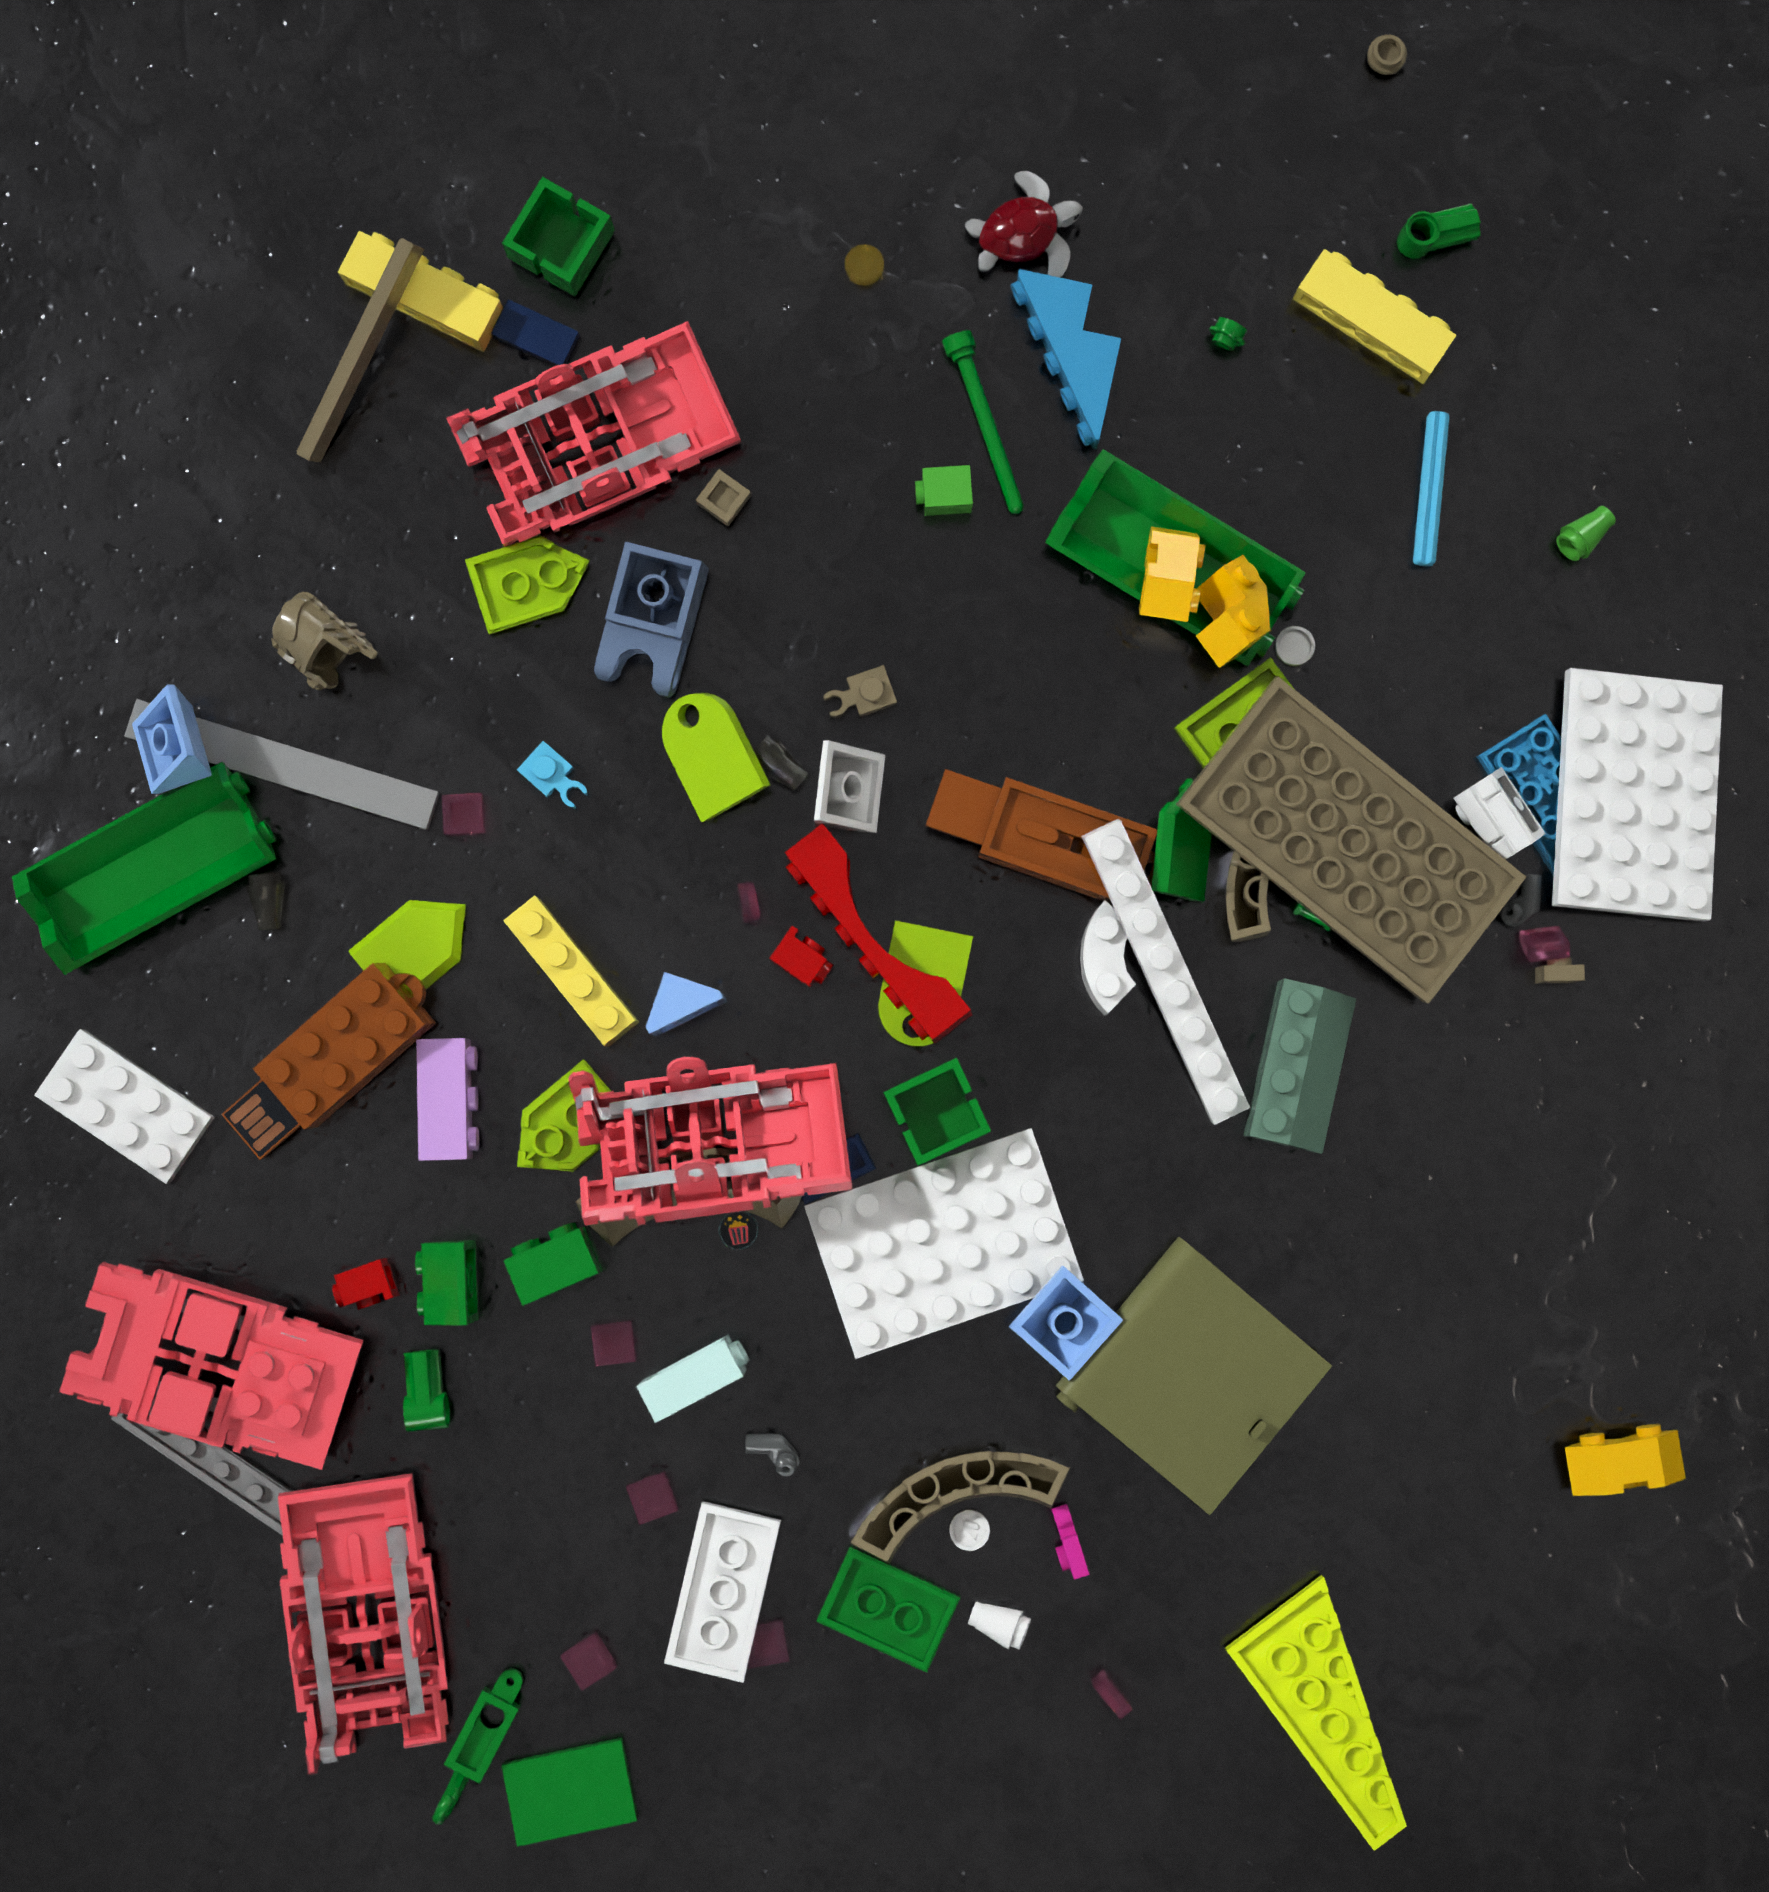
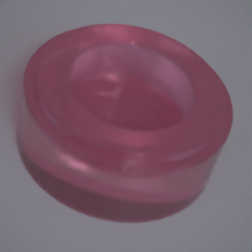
M750 881L737 884L743 922L758 921L760 913L754 883Z

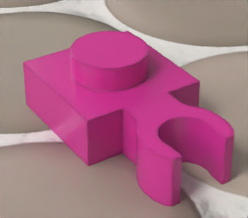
M1067 1504L1052 1508L1051 1510L1062 1542V1546L1055 1547L1062 1571L1070 1569L1074 1580L1090 1575Z

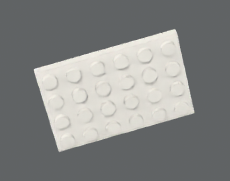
M1570 668L1565 671L1552 906L1703 922L1711 920L1723 685Z
M1032 1128L804 1206L856 1359L1032 1299L1062 1266L1068 1269L1080 1281H1084Z

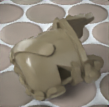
M309 592L298 593L291 600L287 601L276 617L272 627L273 638L271 640L273 647L278 649L277 653L290 664H294L295 668L307 677L308 685L318 691L324 688L332 689L337 687L338 673L336 668L348 654L361 652L370 659H375L378 654L372 644L365 638L366 634L356 628L358 626L356 623L340 620L334 612L328 610V607L321 600Z

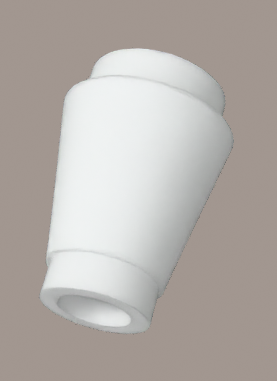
M976 1601L968 1624L974 1626L975 1629L1009 1650L1011 1646L1020 1650L1031 1619L1023 1616V1611L983 1604Z

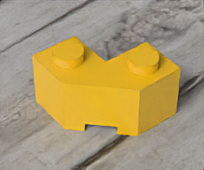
M1151 526L1144 563L1145 575L1139 604L1140 615L1188 622L1189 612L1197 613L1200 589L1194 588L1196 568H1202L1205 545L1199 544L1200 537L1197 533Z
M1244 555L1222 566L1197 588L1200 589L1199 601L1214 621L1198 633L1196 637L1219 668L1240 656L1271 631L1267 586L1260 578L1257 569L1248 562Z
M1660 1424L1636 1427V1434L1622 1439H1605L1604 1433L1584 1434L1579 1436V1443L1565 1447L1573 1496L1613 1495L1624 1493V1489L1638 1486H1647L1649 1489L1665 1487L1686 1479L1678 1430L1661 1431Z

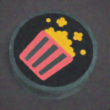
M747 1211L727 1213L720 1221L718 1228L719 1237L728 1248L744 1250L753 1245L759 1235L758 1222Z

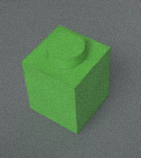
M970 465L922 468V480L915 481L916 505L924 504L925 516L972 513L973 500Z

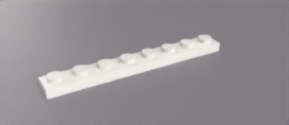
M1116 819L1083 835V841L1210 1121L1216 1125L1249 1109L1250 1106L1121 820Z

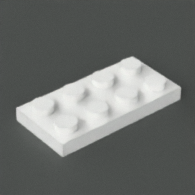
M84 1029L78 1030L34 1095L165 1184L171 1183L215 1118Z
M705 1501L701 1503L664 1664L744 1682L781 1524L780 1519Z

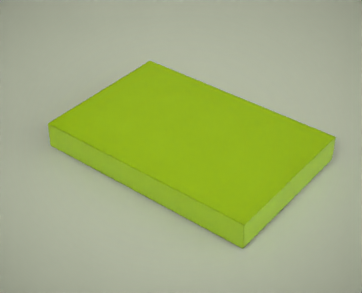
M1271 657L1174 728L1203 769L1275 677L1279 676L1292 687Z

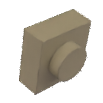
M718 469L696 499V504L726 526H729L751 497V492Z
M1570 957L1547 958V965L1535 968V984L1577 983L1585 981L1584 965H1572Z

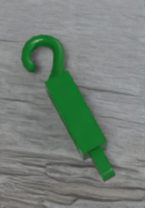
M514 1668L504 1670L492 1690L487 1687L482 1690L444 1763L445 1766L451 1768L454 1772L434 1811L432 1819L435 1824L442 1825L445 1823L469 1779L479 1784L483 1780L521 1705L514 1702L523 1685V1676L519 1670ZM508 1678H512L514 1684H509L507 1682ZM493 1705L503 1711L504 1720L499 1727L488 1728L482 1723L481 1712L484 1707Z

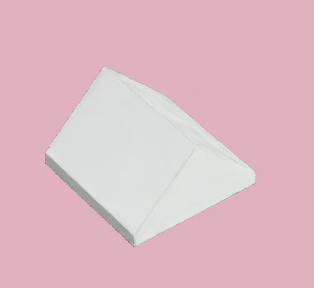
M829 740L823 741L814 816L815 827L823 823L826 828L868 833L877 832L885 762L884 754Z

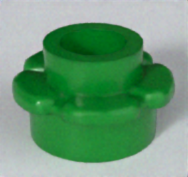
M1219 317L1215 326H1210L1209 331L1214 335L1212 342L1217 346L1233 351L1235 346L1245 345L1243 338L1247 329L1239 323L1228 318Z

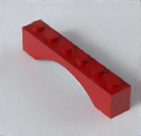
M823 823L785 852L791 862L786 866V869L799 885L805 881L815 892L810 897L811 901L823 916L831 912L839 922V925L834 930L848 947L855 943L864 955L858 959L872 978L880 974L888 985L883 992L897 1009L904 1005L913 1018L908 1023L922 1041L929 1037L936 1044L972 1016L971 1009L946 978L929 975L903 964L887 953L870 935L862 923L854 904L850 883V859Z

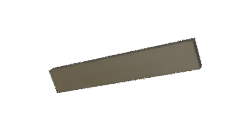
M399 239L296 451L297 455L308 461H322L425 250L422 247L406 239Z

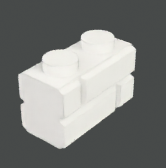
M1502 767L1454 797L1458 804L1456 805V812L1461 821L1466 825H1472L1479 839L1505 860L1546 834Z

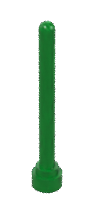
M964 330L954 333L942 340L947 357L952 358L953 363H958L1008 509L1011 513L1018 514L1023 510V501L972 358L975 356L974 348H976L972 331Z

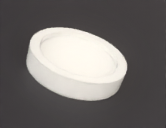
M1291 626L1284 629L1275 641L1277 657L1281 662L1289 666L1305 664L1312 657L1315 650V641L1312 634L1300 626Z
M965 1509L958 1512L952 1518L949 1532L953 1543L957 1547L966 1551H974L981 1548L987 1542L990 1527L982 1513L973 1509Z

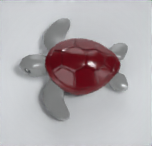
M1020 171L1014 175V178L1028 197H1019L1005 202L990 215L986 222L979 219H971L965 224V229L974 238H979V244L984 249L979 255V270L982 272L991 270L998 258L1012 262H1026L1046 252L1049 258L1048 275L1062 278L1070 261V249L1066 241L1056 233L1057 227H1068L1076 222L1083 211V207L1078 202L1070 200L1057 203L1051 207L1048 204L1050 190L1046 182L1029 171Z

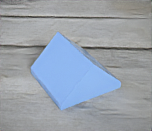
M167 684L132 723L151 794H160L212 776L193 707L175 685Z
M664 972L646 1028L649 1034L657 1037L726 1003L727 1000L717 989Z
M1062 1266L1009 1327L1070 1381L1123 1319L1068 1269Z

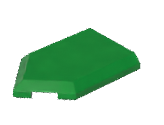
M1187 778L1178 789L1179 795L1173 802H1167L1159 812L1151 888L1153 892L1194 902H1205L1212 833L1176 805L1194 782L1192 778Z

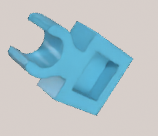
M544 741L539 744L517 769L521 775L546 797H549L555 790L559 791L562 801L569 808L575 809L577 807L568 799V794L572 789H580L586 796L588 795V790L582 783L567 778L574 770L573 766Z

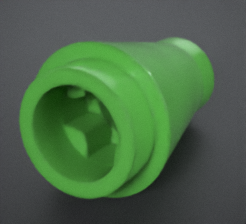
M1599 506L1593 512L1563 526L1560 530V535L1556 538L1560 551L1573 561L1589 557L1607 531L1616 523L1613 513L1608 508Z

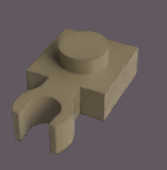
M884 665L846 678L849 690H832L824 695V701L838 698L842 702V707L839 710L830 712L831 718L842 717L853 707L857 708L859 716L862 717L897 704Z

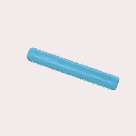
M1432 411L1426 419L1413 563L1424 567L1433 566L1436 562L1450 419L1449 414L1442 411Z

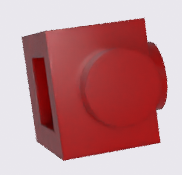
M791 926L769 959L809 988L814 981L821 985L834 965L822 956L825 948L807 936L801 942L797 939L800 933L799 930Z
M387 1258L334 1275L336 1284L332 1285V1291L335 1301L340 1308L356 1303L357 1309L360 1310L380 1303L379 1294L383 1293L385 1300L400 1296Z

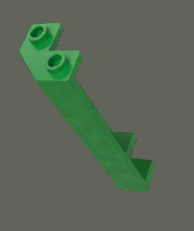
M1104 449L1090 466L1074 497L1061 512L1045 541L1052 548L1140 601L1145 575L1144 563L1151 526L1197 533L1200 537L1199 544L1205 545L1202 568H1196L1194 588H1198L1225 564L1244 555L1248 562L1257 569L1260 578L1267 586L1270 630L1285 606L1293 610L1304 592V589L1298 585L1306 572ZM1199 601L1197 613L1189 612L1188 622L1172 621L1197 635L1214 620ZM1268 632L1235 659L1248 667L1256 654L1264 657L1275 636Z
M222 761L210 768L212 776L169 790L12 876L16 899L38 925L44 951L64 975L276 859L271 843L276 841V838L265 820L260 822L246 796L250 792L249 788L238 771L232 774Z

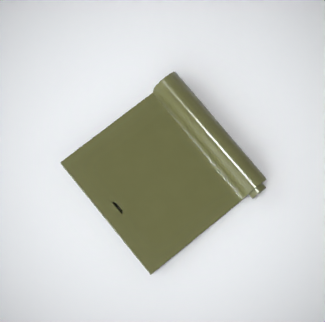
M1177 1237L1115 1312L1123 1321L1070 1381L1064 1375L1055 1386L1061 1392L1056 1397L1074 1413L1081 1407L1206 1513L1211 1515L1330 1370L1332 1365L1182 1238Z

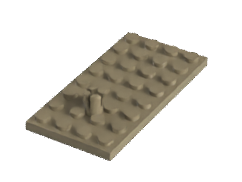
M1279 676L1271 681L1176 803L1179 808L1423 1003L1427 1004L1430 1003L1526 879L1523 873Z

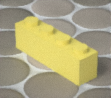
M359 231L338 270V274L343 282L372 297L395 249L393 247L394 243L379 233L373 232L372 236H369ZM422 255L396 309L484 352L492 338V330L503 310L502 303L498 299L499 294L485 285L478 284L475 288L463 282L464 277L448 267H443L442 270L428 265L429 260Z
M1324 249L1299 285L1293 300L1424 384L1456 337V334L1450 331V326L1442 319L1435 316L1428 317L1419 311L1416 303L1404 295L1396 296L1385 289L1384 283L1376 276L1369 273L1364 275L1353 268L1350 260L1338 252L1330 253Z
M534 895L503 920L604 1046L610 1047L639 1023L541 899Z

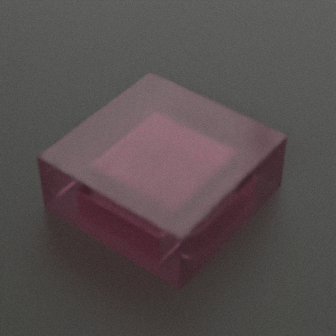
M482 793L442 795L443 830L445 836L486 834L484 796Z
M1559 926L1519 931V945L1530 962L1570 957V942Z
M632 1320L591 1326L595 1366L637 1361Z
M665 1471L626 1486L639 1525L671 1514L679 1509Z
M783 1619L758 1623L748 1662L749 1669L789 1662L790 1657Z
M596 1631L563 1652L560 1656L582 1691L618 1666Z
M1104 1670L1091 1680L1095 1690L1120 1720L1133 1709L1129 1700Z

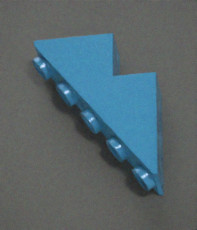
M1019 269L1017 281L1011 284L1014 298L1019 306L1025 304L1031 316L1027 319L1030 332L1036 341L1041 339L1047 353L1043 354L1046 366L1051 375L1058 374L1064 388L1060 389L1061 397L1068 411L1074 409L1080 423L1076 426L1085 446L1091 444L1092 448L1097 450L1121 338L1083 330L1092 284Z

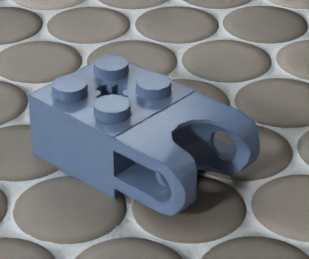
M625 542L594 666L597 679L607 682L614 681L620 677L627 659L635 654H647L653 662L651 681L653 689L660 696L668 698L673 696L679 684L709 567L700 560ZM659 585H662V589L665 591L664 596L661 599L659 598V601H656L650 596V593L653 589L658 591Z

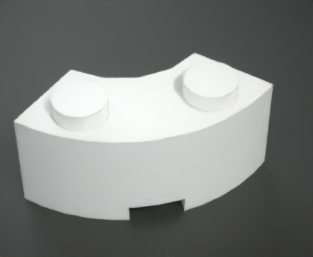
M1106 900L1094 912L1086 926L1080 953L1081 974L1085 988L1093 1003L1104 1016L1136 985L1126 970L1123 957L1127 940L1126 933L1115 909Z

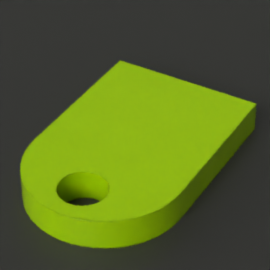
M695 693L683 696L671 705L665 715L662 726L664 747L701 822L715 818L770 786L735 712L725 700L710 693ZM691 704L699 712V721L694 727L687 722L685 717L686 709Z
M895 920L889 954L903 964L923 973L946 978L961 997L973 936ZM883 980L878 1010L882 1025L888 1034L898 1042L908 1046L922 1047L934 1044L929 1037L922 1041L919 1037L911 1038L904 1033L902 1028L903 1021L911 1014L904 1005L899 1009L893 1005L883 992L888 987L887 983Z

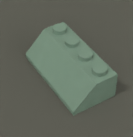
M1286 978L1277 982L1243 1136L1319 1154L1323 1153L1356 998L1324 987Z

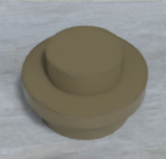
M1394 35L1377 37L1370 44L1367 52V59L1371 68L1384 75L1398 72L1403 67L1407 58V50L1404 43Z

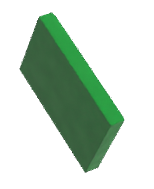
M850 1545L816 1622L927 1673L958 1605L960 1596Z
M622 1737L507 1761L501 1765L517 1847L632 1823L638 1820Z

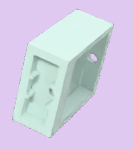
M728 1334L643 1379L636 1387L656 1423L743 1377L747 1371L745 1365L750 1360L740 1340L732 1342Z

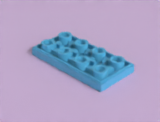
M1544 714L1477 756V759L1488 775L1501 767L1504 769L1546 834L1532 844L1554 876L1561 736L1548 716Z

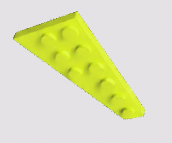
M1321 1575L1226 1646L1225 1649L1375 1851L1404 1829L1406 1823L1328 1593L1325 1578Z

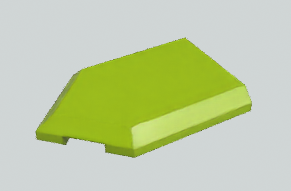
M542 536L465 559L489 635L565 611L590 563L588 559L576 553L574 554Z
M409 900L352 947L349 953L363 971L372 963H386L395 975L402 973L415 975L422 981L427 990L461 961L466 905ZM405 985V987H406V988L411 992V994L413 995V993H412V991L410 990V988Z
M585 1059L522 1110L517 1167L574 1172L601 1149L600 1144L580 1146L576 1103L569 1087L568 1077L573 1072L586 1071L593 1074L599 1093L611 1091Z

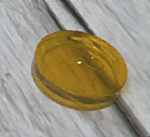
M866 244L852 248L845 259V270L848 277L860 285H869L876 282L884 270V260L880 251Z

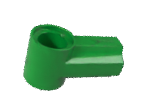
M1467 204L1435 213L1421 211L1412 214L1398 234L1397 246L1404 256L1411 259H1419L1429 251L1477 240L1481 235V221L1478 211L1472 204ZM1411 230L1421 231L1425 235L1426 241L1414 238Z
M440 1349L405 1352L404 1364L407 1395H405L403 1401V1416L406 1431L449 1428L450 1408L448 1395L446 1392H443Z

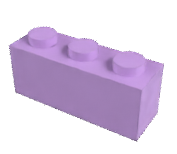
M466 1038L416 1039L418 1161L473 1159V1151L479 1150L478 1127H472V1111L478 1110L477 1087H471V1071H476L478 1067L477 1048L471 1047V1040Z

